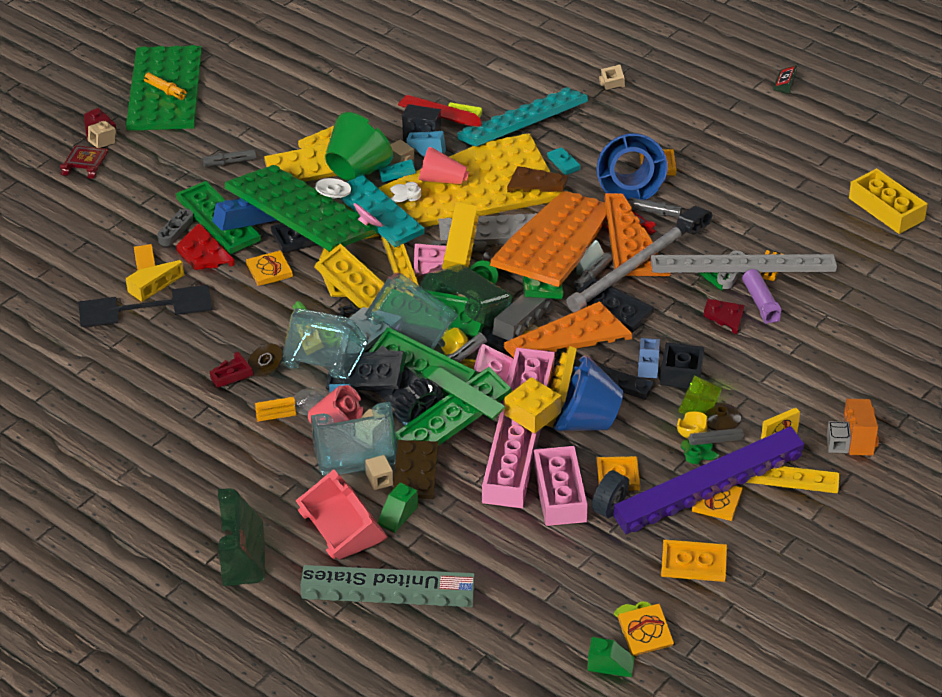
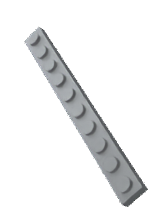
M834 254L651 255L650 260L653 273L747 272L751 269H756L759 272H836L837 268Z

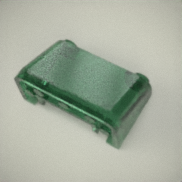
M461 264L431 272L424 277L420 284L422 288L430 292L455 293L467 297L468 301L465 305L466 315L474 321L494 328V319L510 306L512 302V297L507 291Z
M218 489L222 531L228 529L232 532V535H226L219 540V558L223 586L259 583L265 578L263 520L235 489Z

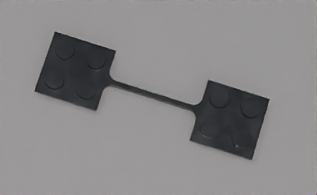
M209 285L172 289L171 300L117 306L116 297L78 301L81 327L119 323L118 313L120 311L161 305H173L175 315L212 310Z

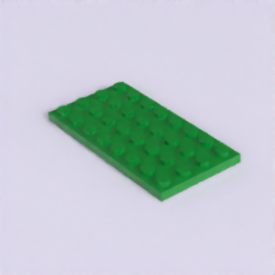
M143 46L136 48L126 121L127 131L195 129L202 56L201 46ZM150 72L169 83H175L177 87L186 91V94H184L186 97L183 100H179L174 96L167 95L161 89L144 82L145 74Z
M270 165L269 167L225 182V189L328 251H332L339 244L345 247L378 233V227L370 223L367 226L359 220L360 215L357 212L351 211L345 205L334 201L331 197L320 194L316 188H312L304 181L283 171L277 165Z

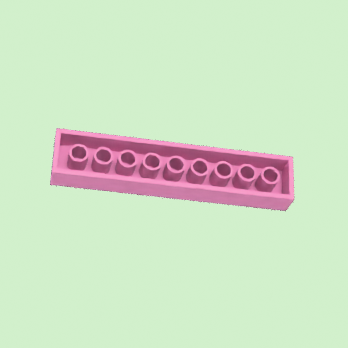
M516 348L507 383L512 391L530 377L550 388L554 372L555 352ZM504 409L499 416L482 484V503L523 508L534 461V450L537 448L540 430L534 434L505 416Z

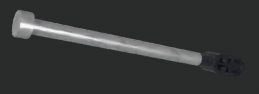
M696 205L679 216L676 227L582 293L575 292L567 298L569 309L572 312H576L585 308L588 301L651 258V255H655L686 232L695 235L704 229L712 221V212Z

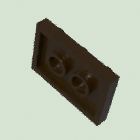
M398 440L393 490L401 482L416 489L418 499H434L438 442Z

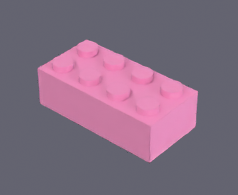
M575 447L535 449L534 471L545 526L587 522V501Z

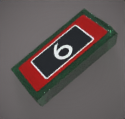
M797 65L780 70L773 87L774 91L790 93L796 77Z

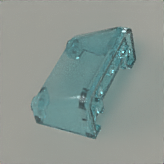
M395 273L387 279L364 314L371 323L375 325L385 323L393 330L433 350L458 317L454 310L400 273Z
M296 308L291 314L282 361L284 366L290 369L298 368L300 362L323 366L327 368L332 377L348 379L368 340L357 324L349 318Z
M390 402L375 405L372 409L373 416L337 423H334L332 417L328 414L311 415L313 449L319 471L322 475L326 476L332 470H335L338 474L366 470L365 460L385 455L389 465L396 463L397 440L393 410Z

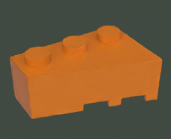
M846 399L844 417L845 422H849L851 436L849 455L873 456L874 448L878 447L879 442L875 409L872 407L870 399Z

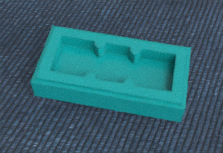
M562 147L547 152V158L565 175L580 170L581 165Z
M412 159L392 164L379 170L382 183L416 173Z

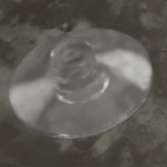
M317 387L305 388L299 391L294 396L296 411L308 416L309 410L329 393Z

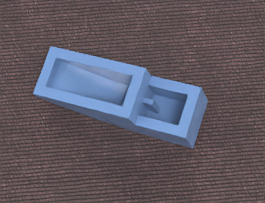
M641 338L638 377L657 378L660 339Z

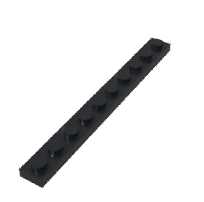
M483 327L481 333L487 340L485 345L510 355L504 348V342L508 340L493 335L492 329ZM555 352L554 369L556 365L560 366L561 364L559 361L562 352ZM575 357L573 368L580 366L582 363L579 361L580 358ZM597 364L625 394L646 400L653 389L654 382Z

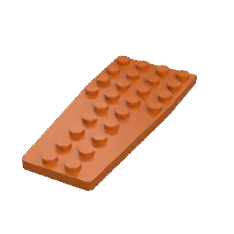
M561 192L504 244L491 259L490 266L559 287L581 261L586 250L607 219L605 202L598 201L596 198L582 196L579 193Z

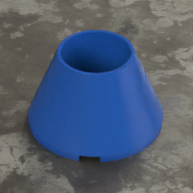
M638 133L624 134L611 140L601 151L597 161V177L606 193L624 194L627 201L630 200V197L646 200L659 190V187L665 180L667 175V159L660 145L652 138ZM631 151L644 155L643 163L637 171L631 174H620L615 171V164L621 155Z
M584 355L579 359L582 362L580 366H575L572 370L565 403L559 418L554 423V428L558 431L608 430L621 406L623 390L590 357Z

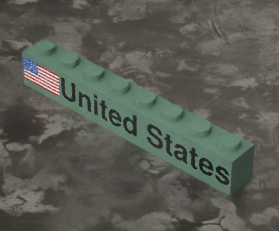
M304 565L300 584L302 599L473 607L475 573Z

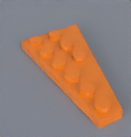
M605 193L604 199L614 269H616L652 244L653 241L645 228H642L639 224L640 220L638 217L634 216L631 211L632 207L624 194ZM649 258L625 276H670V273H653L651 258Z
M599 301L504 342V348L514 358L516 348L557 352V349L560 348L568 350L569 346L583 348L594 346L597 342L601 341L612 343L615 342V339L619 338L630 340L632 339V333Z

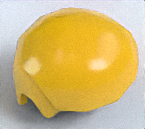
M454 327L443 336L445 346H442L441 349L445 356L450 353L453 354L468 342V338L462 330Z
M697 411L687 412L683 420L681 418L678 419V433L688 439L691 433L706 432L707 416Z

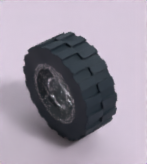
M614 470L609 471L596 489L592 500V510L606 518H611L614 513V505L623 501L626 497L629 478Z

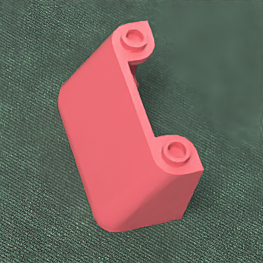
M332 470L296 500L300 506L298 509L299 513L304 519L309 517L327 541L328 548L326 551L333 560L335 558L339 560L377 545L388 538L355 491L335 470Z

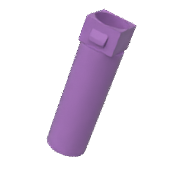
M756 269L745 272L742 277L743 282L759 309L764 323L780 321L781 307L775 301L760 272Z

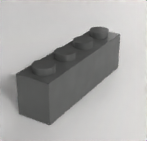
M522 294L494 319L493 335L508 341L522 335L537 320H540L546 312L551 310V298L525 297Z

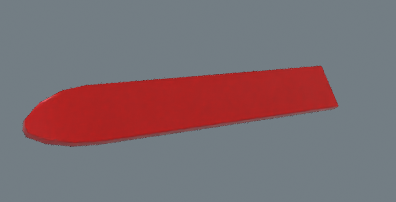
M406 95L398 103V106L404 108L411 104L441 109V118L469 126L480 127L482 125L480 118L474 113L414 96Z

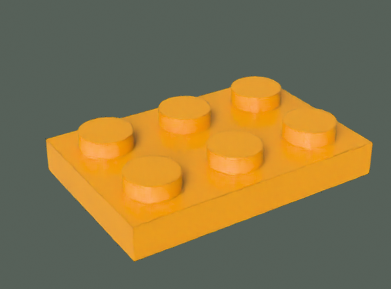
M663 539L661 577L725 582L727 544Z

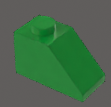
M400 482L388 495L378 524L395 533L418 508L417 490Z
M591 638L588 653V671L632 677L635 657L614 640Z

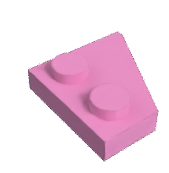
M415 244L413 270L415 276L419 277L442 269L446 246Z

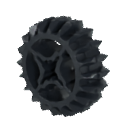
M429 378L416 379L414 383H409V386L404 388L402 393H399V398L395 400L396 404L393 406L395 409L394 414L398 421L405 426L441 401L443 393L441 388H439L440 386Z

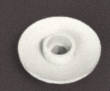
M321 179L315 186L320 194L332 199L345 197L351 192L350 185L339 179Z

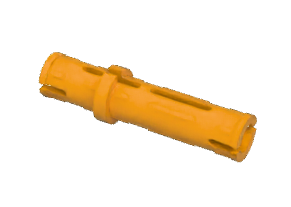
M150 72L145 74L144 82L161 89L167 95L174 96L179 100H183L186 97L184 95L186 91L177 87L175 83H169Z

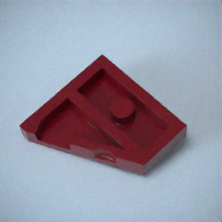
M99 108L84 114L87 141L88 126L106 121L116 129V123Z
M707 299L704 317L715 321L722 327L724 325L732 328V332L737 334L745 305Z
M239 352L233 354L234 359L230 362L225 360L220 366L215 367L209 372L210 379L217 388L238 380H244L253 375L252 368Z

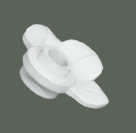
M407 182L405 185L397 184L390 189L395 194L391 198L394 202L416 201L421 197L422 192L415 182Z

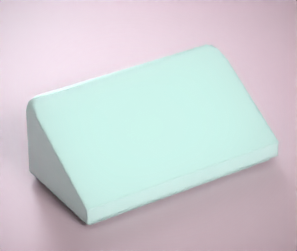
M597 240L588 247L583 258L578 263L576 268L578 275L581 276L584 270L589 269L604 254Z

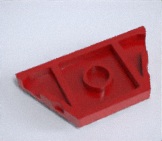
M200 223L176 245L179 254L194 270L218 268V264L229 263V267L235 265L234 259Z

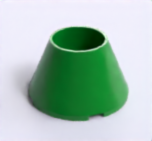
M344 112L337 117L325 153V161L328 167L338 177L347 181L385 168L393 159L392 147L379 128L375 130L368 124V119L352 112Z

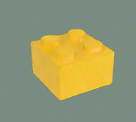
M530 377L505 397L506 408L504 415L535 434L561 413L562 395Z

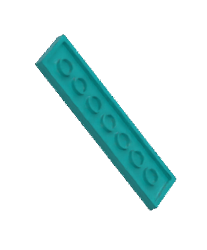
M563 88L561 92L548 94L546 98L536 99L531 104L521 105L516 110H508L501 116L497 115L493 116L491 120L481 121L482 125L480 127H466L463 131L458 132L457 136L459 140L476 147L588 102L586 94L579 91Z

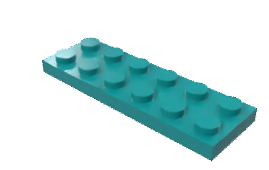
M361 175L346 182L350 185L351 192L349 195L339 199L354 212H357L354 207V203H357L380 221L383 227H378V233L394 247H398L425 234L423 226L365 176Z

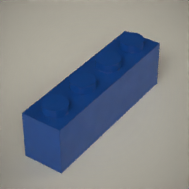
M242 198L216 203L213 223L222 231L277 220Z

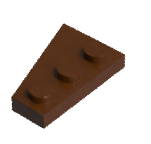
M517 166L507 186V192H513V190L523 189V192H530V189H539L541 192H563L568 182V176Z

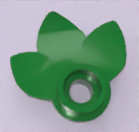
M688 439L683 440L681 443V449L685 451V460L691 464H699L703 459L715 460L719 457L718 453L712 451V443L691 445Z

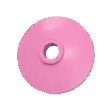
M354 203V207L360 215L359 220L367 226L370 223L383 227V224L357 203Z

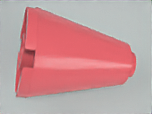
M428 147L419 180L462 184L463 181H467L469 172L466 171L467 167L433 147Z
M349 385L338 386L309 410V422L315 427L353 424L359 421L363 414V406L360 407L359 404L361 400L359 394Z

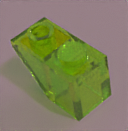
M694 376L678 412L682 414L694 411L703 413L714 407L722 388Z

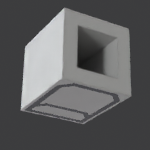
M829 421L827 429L828 453H849L851 441L849 422Z

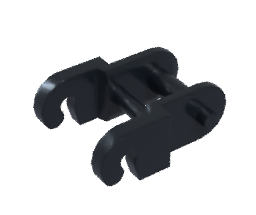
M351 301L350 305L341 306L339 304L338 311H340L341 320L346 321L345 314H355L359 309Z

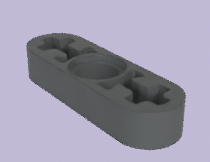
M190 209L179 210L158 232V242L160 245H172L193 223V212Z

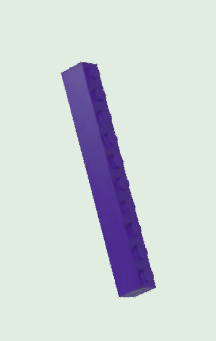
M790 426L615 504L613 516L625 535L637 532L648 524H655L666 516H673L684 508L694 506L697 501L702 499L708 500L714 494L726 492L737 484L746 483L751 477L756 475L762 476L768 470L777 469L788 461L797 460L802 456L804 443Z

